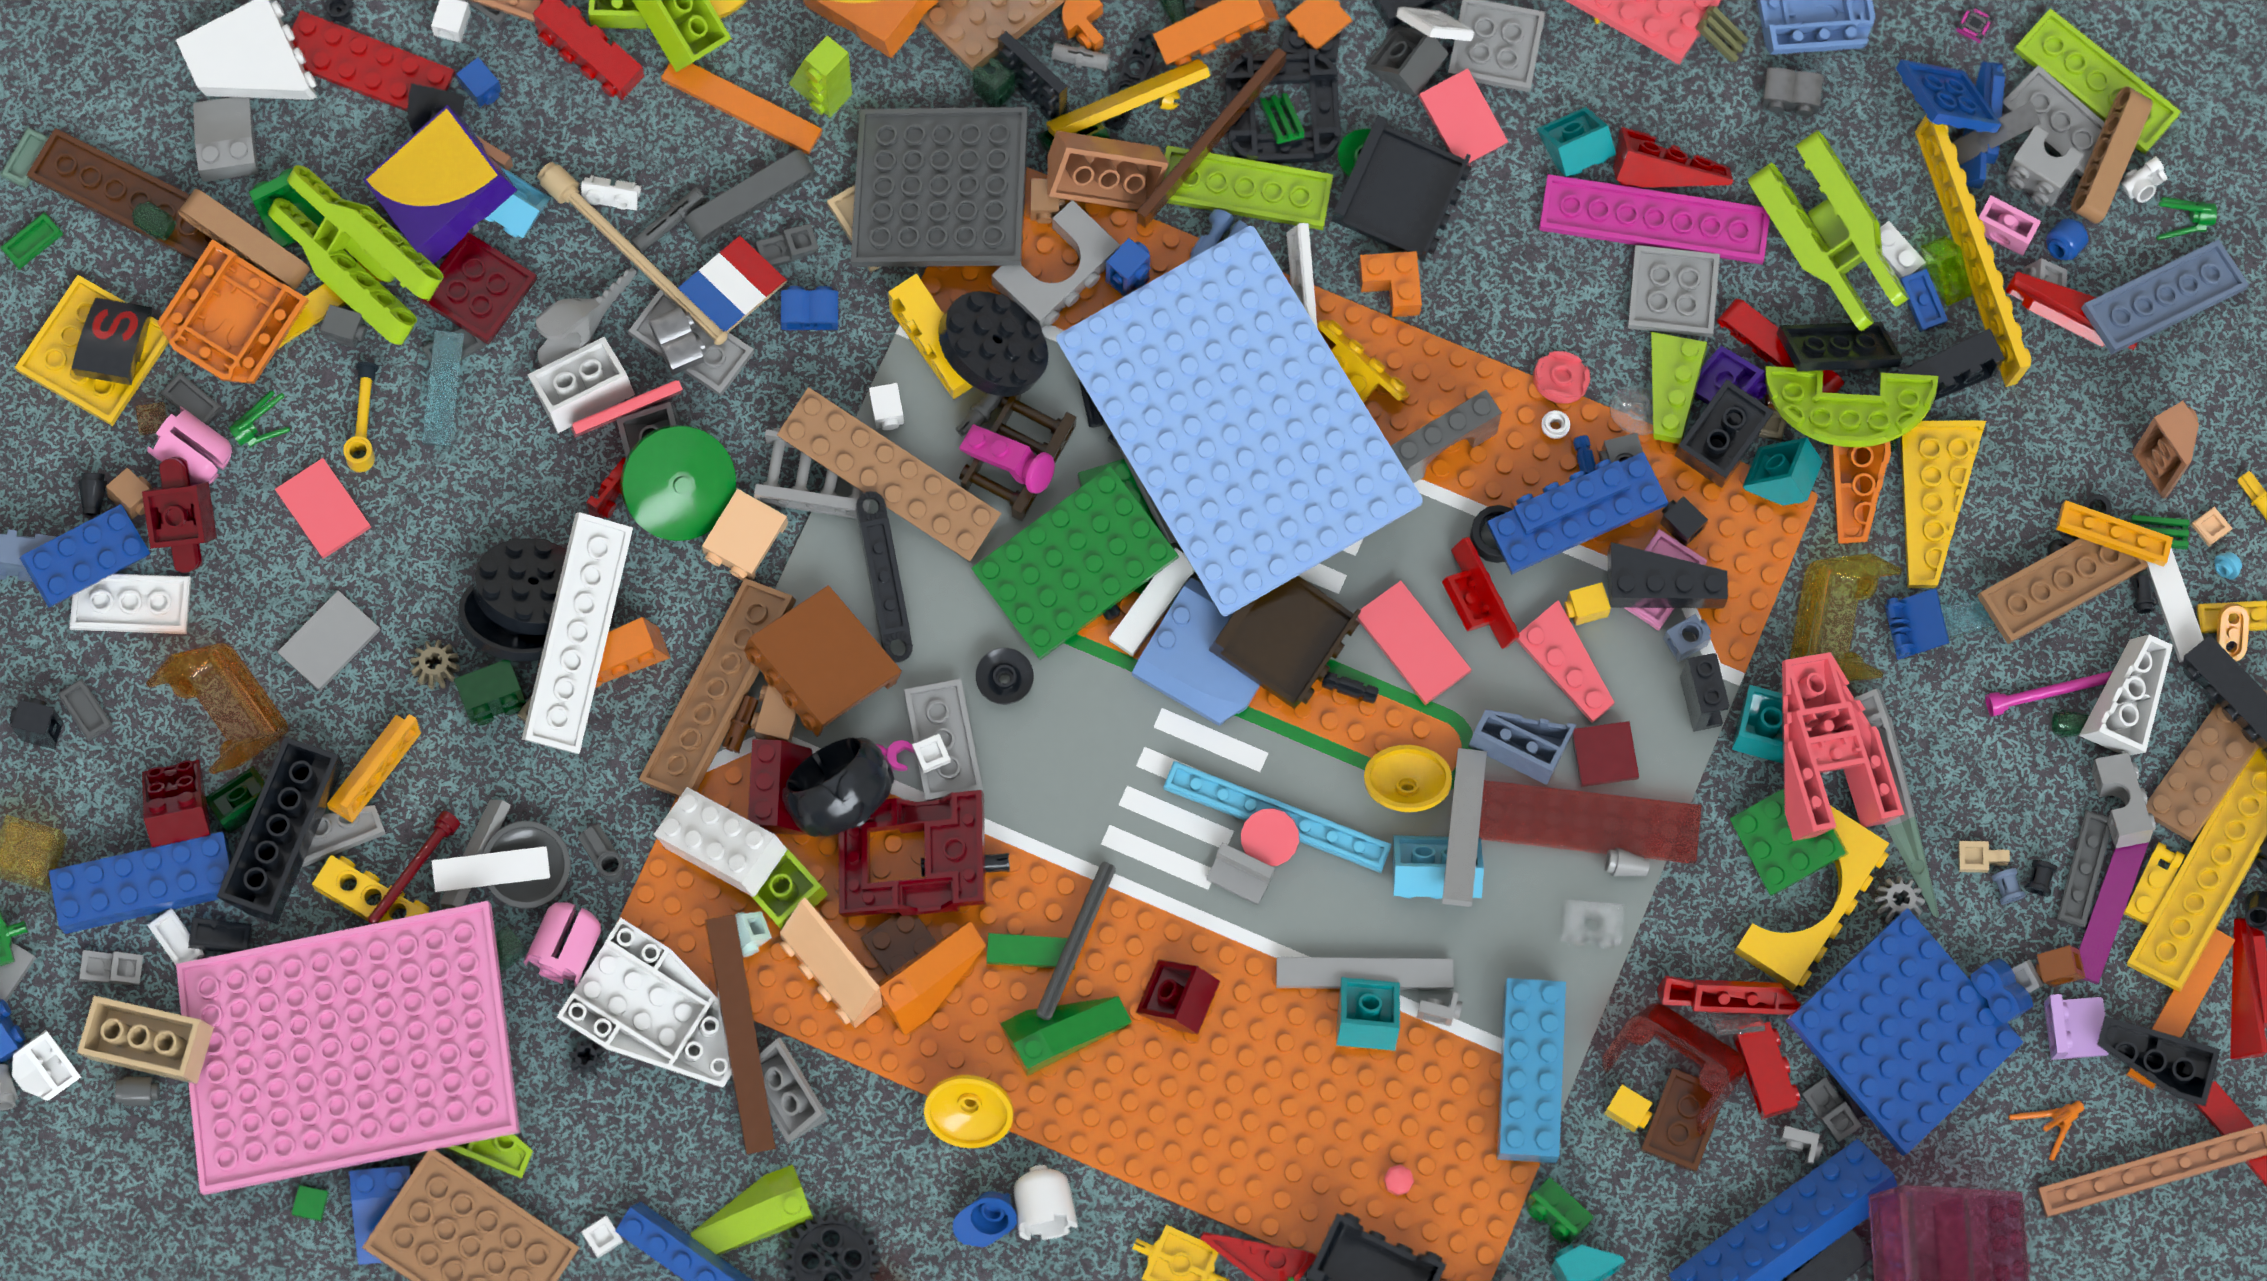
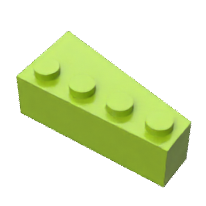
M828 35L803 60L789 82L790 86L810 101V107L817 114L822 115L824 113L831 118L852 95L849 53Z

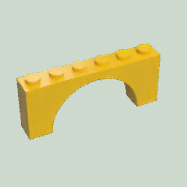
M1831 805L1836 823L1835 829L1848 852L1847 855L1834 862L1838 875V894L1833 909L1818 924L1799 932H1773L1752 923L1734 951L1736 955L1794 991L1797 985L1801 987L1805 985L1812 974L1808 970L1809 966L1813 961L1820 962L1828 950L1823 946L1828 937L1833 940L1843 926L1839 923V920L1844 913L1850 916L1859 902L1854 897L1859 890L1865 893L1874 879L1869 874L1875 866L1880 869L1889 856L1885 852L1889 845L1887 841Z

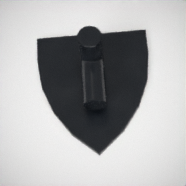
M411 83L407 112L413 134L447 105L461 117L466 95Z

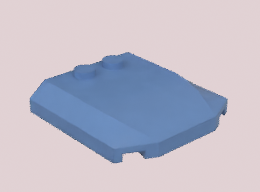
M1757 0L1765 47L1771 55L1864 48L1867 45L1870 29L1875 20L1872 0Z
M1190 577L1141 654L1132 671V676L1218 726L1225 723L1227 719L1235 714H1240L1246 710L1260 688L1259 684L1209 651V648L1232 614L1222 616L1203 584Z

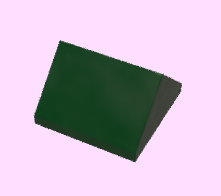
M254 766L206 796L208 805L228 834L249 821L265 784V781Z

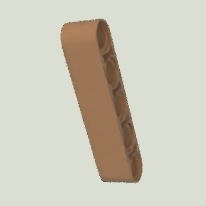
M2128 86L2118 92L2070 204L2071 211L2095 224L2102 221L2106 216L2151 111L2152 100Z
M198 189L192 191L178 211V214L199 231L295 291L310 271L309 266L298 257Z

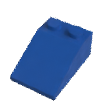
M409 1165L349 1171L358 1265L383 1263L362 1249V1246L413 1173Z

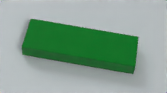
M988 933L986 963L1055 968L1068 938Z

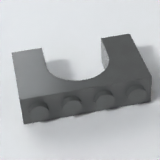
M1484 390L1391 445V448L1412 482L1415 483L1425 477L1428 464L1453 444L1467 439L1471 447L1474 448L1496 435L1502 412L1488 391Z

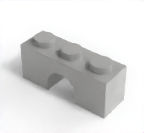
M2129 753L2095 759L2091 772L2098 796H2116L2126 805L2122 808L2111 810L2107 822L2115 849L2149 842L2152 832L2156 829L2153 814H2148L2146 808V791L2144 788H2140L2137 780L2139 779L2137 764L2135 762L2132 763Z

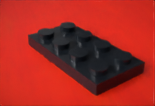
M1874 322L1863 331H1860L1854 323L1780 325L1777 331V336L1797 371L1900 367L1903 359L1882 322Z

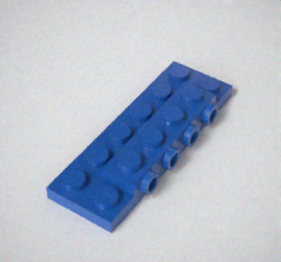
M1644 452L1622 462L1617 460L1612 463L1610 459L1603 460L1594 466L1595 471L1585 474L1584 471L1576 472L1568 478L1570 482L1559 486L1558 482L1551 483L1542 489L1543 494L1533 497L1532 494L1524 495L1516 501L1518 505L1514 506L1513 510L1488 520L1487 526L1511 575L1667 506L1669 502Z

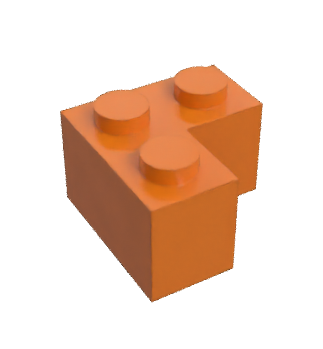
M1417 251L1360 255L1358 267L1361 292L1389 291L1391 317L1420 315L1422 301Z

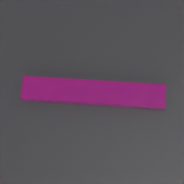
M2149 842L2116 848L2113 851L2079 946L2086 976L2083 980L2096 985L2100 981Z

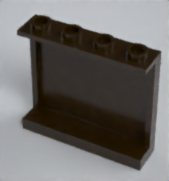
M1297 576L1235 611L1209 648V651L1295 709L1301 702L1306 705L1315 692L1311 686L1316 679L1320 682L1330 669L1326 665L1331 657L1336 659L1344 648L1345 644L1341 642L1346 634L1351 636L1360 622L1356 618L1361 610L1357 609L1352 613L1303 578Z

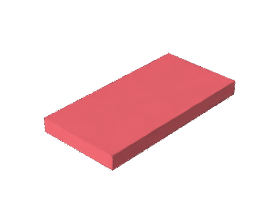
M679 380L672 381L576 421L572 424V433L576 438L617 421L616 419L636 413L679 395L683 390Z
M1401 580L1360 609L1361 612L1357 620L1424 705L1431 702L1471 672L1472 669Z

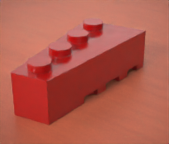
M544 0L533 12L538 39L547 47L553 45L559 50L558 54L567 63L571 64L574 62L581 67L579 69L580 72L588 80L596 79L600 82L602 90L608 96L613 98L616 95L623 100L644 77L643 67L617 43L613 42L609 45L607 43L608 38L603 31L596 25L589 27L587 21L581 15L582 12L574 5L569 9L561 0Z

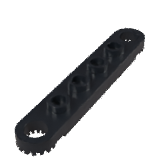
M875 491L863 493L856 501L857 519L882 648L895 663H900L908 659L913 651L910 627L886 503L880 494ZM871 498L878 503V511L876 513L869 514L864 511L863 502L865 499ZM893 640H900L905 644L906 649L903 655L897 656L892 653L890 645Z

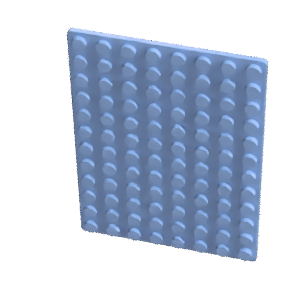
M1248 226L1059 333L1056 337L1057 343L1222 616L1234 613L1421 506L1423 503L1419 491L1253 226Z

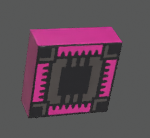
M1969 5L1956 31L1981 43L1994 17Z

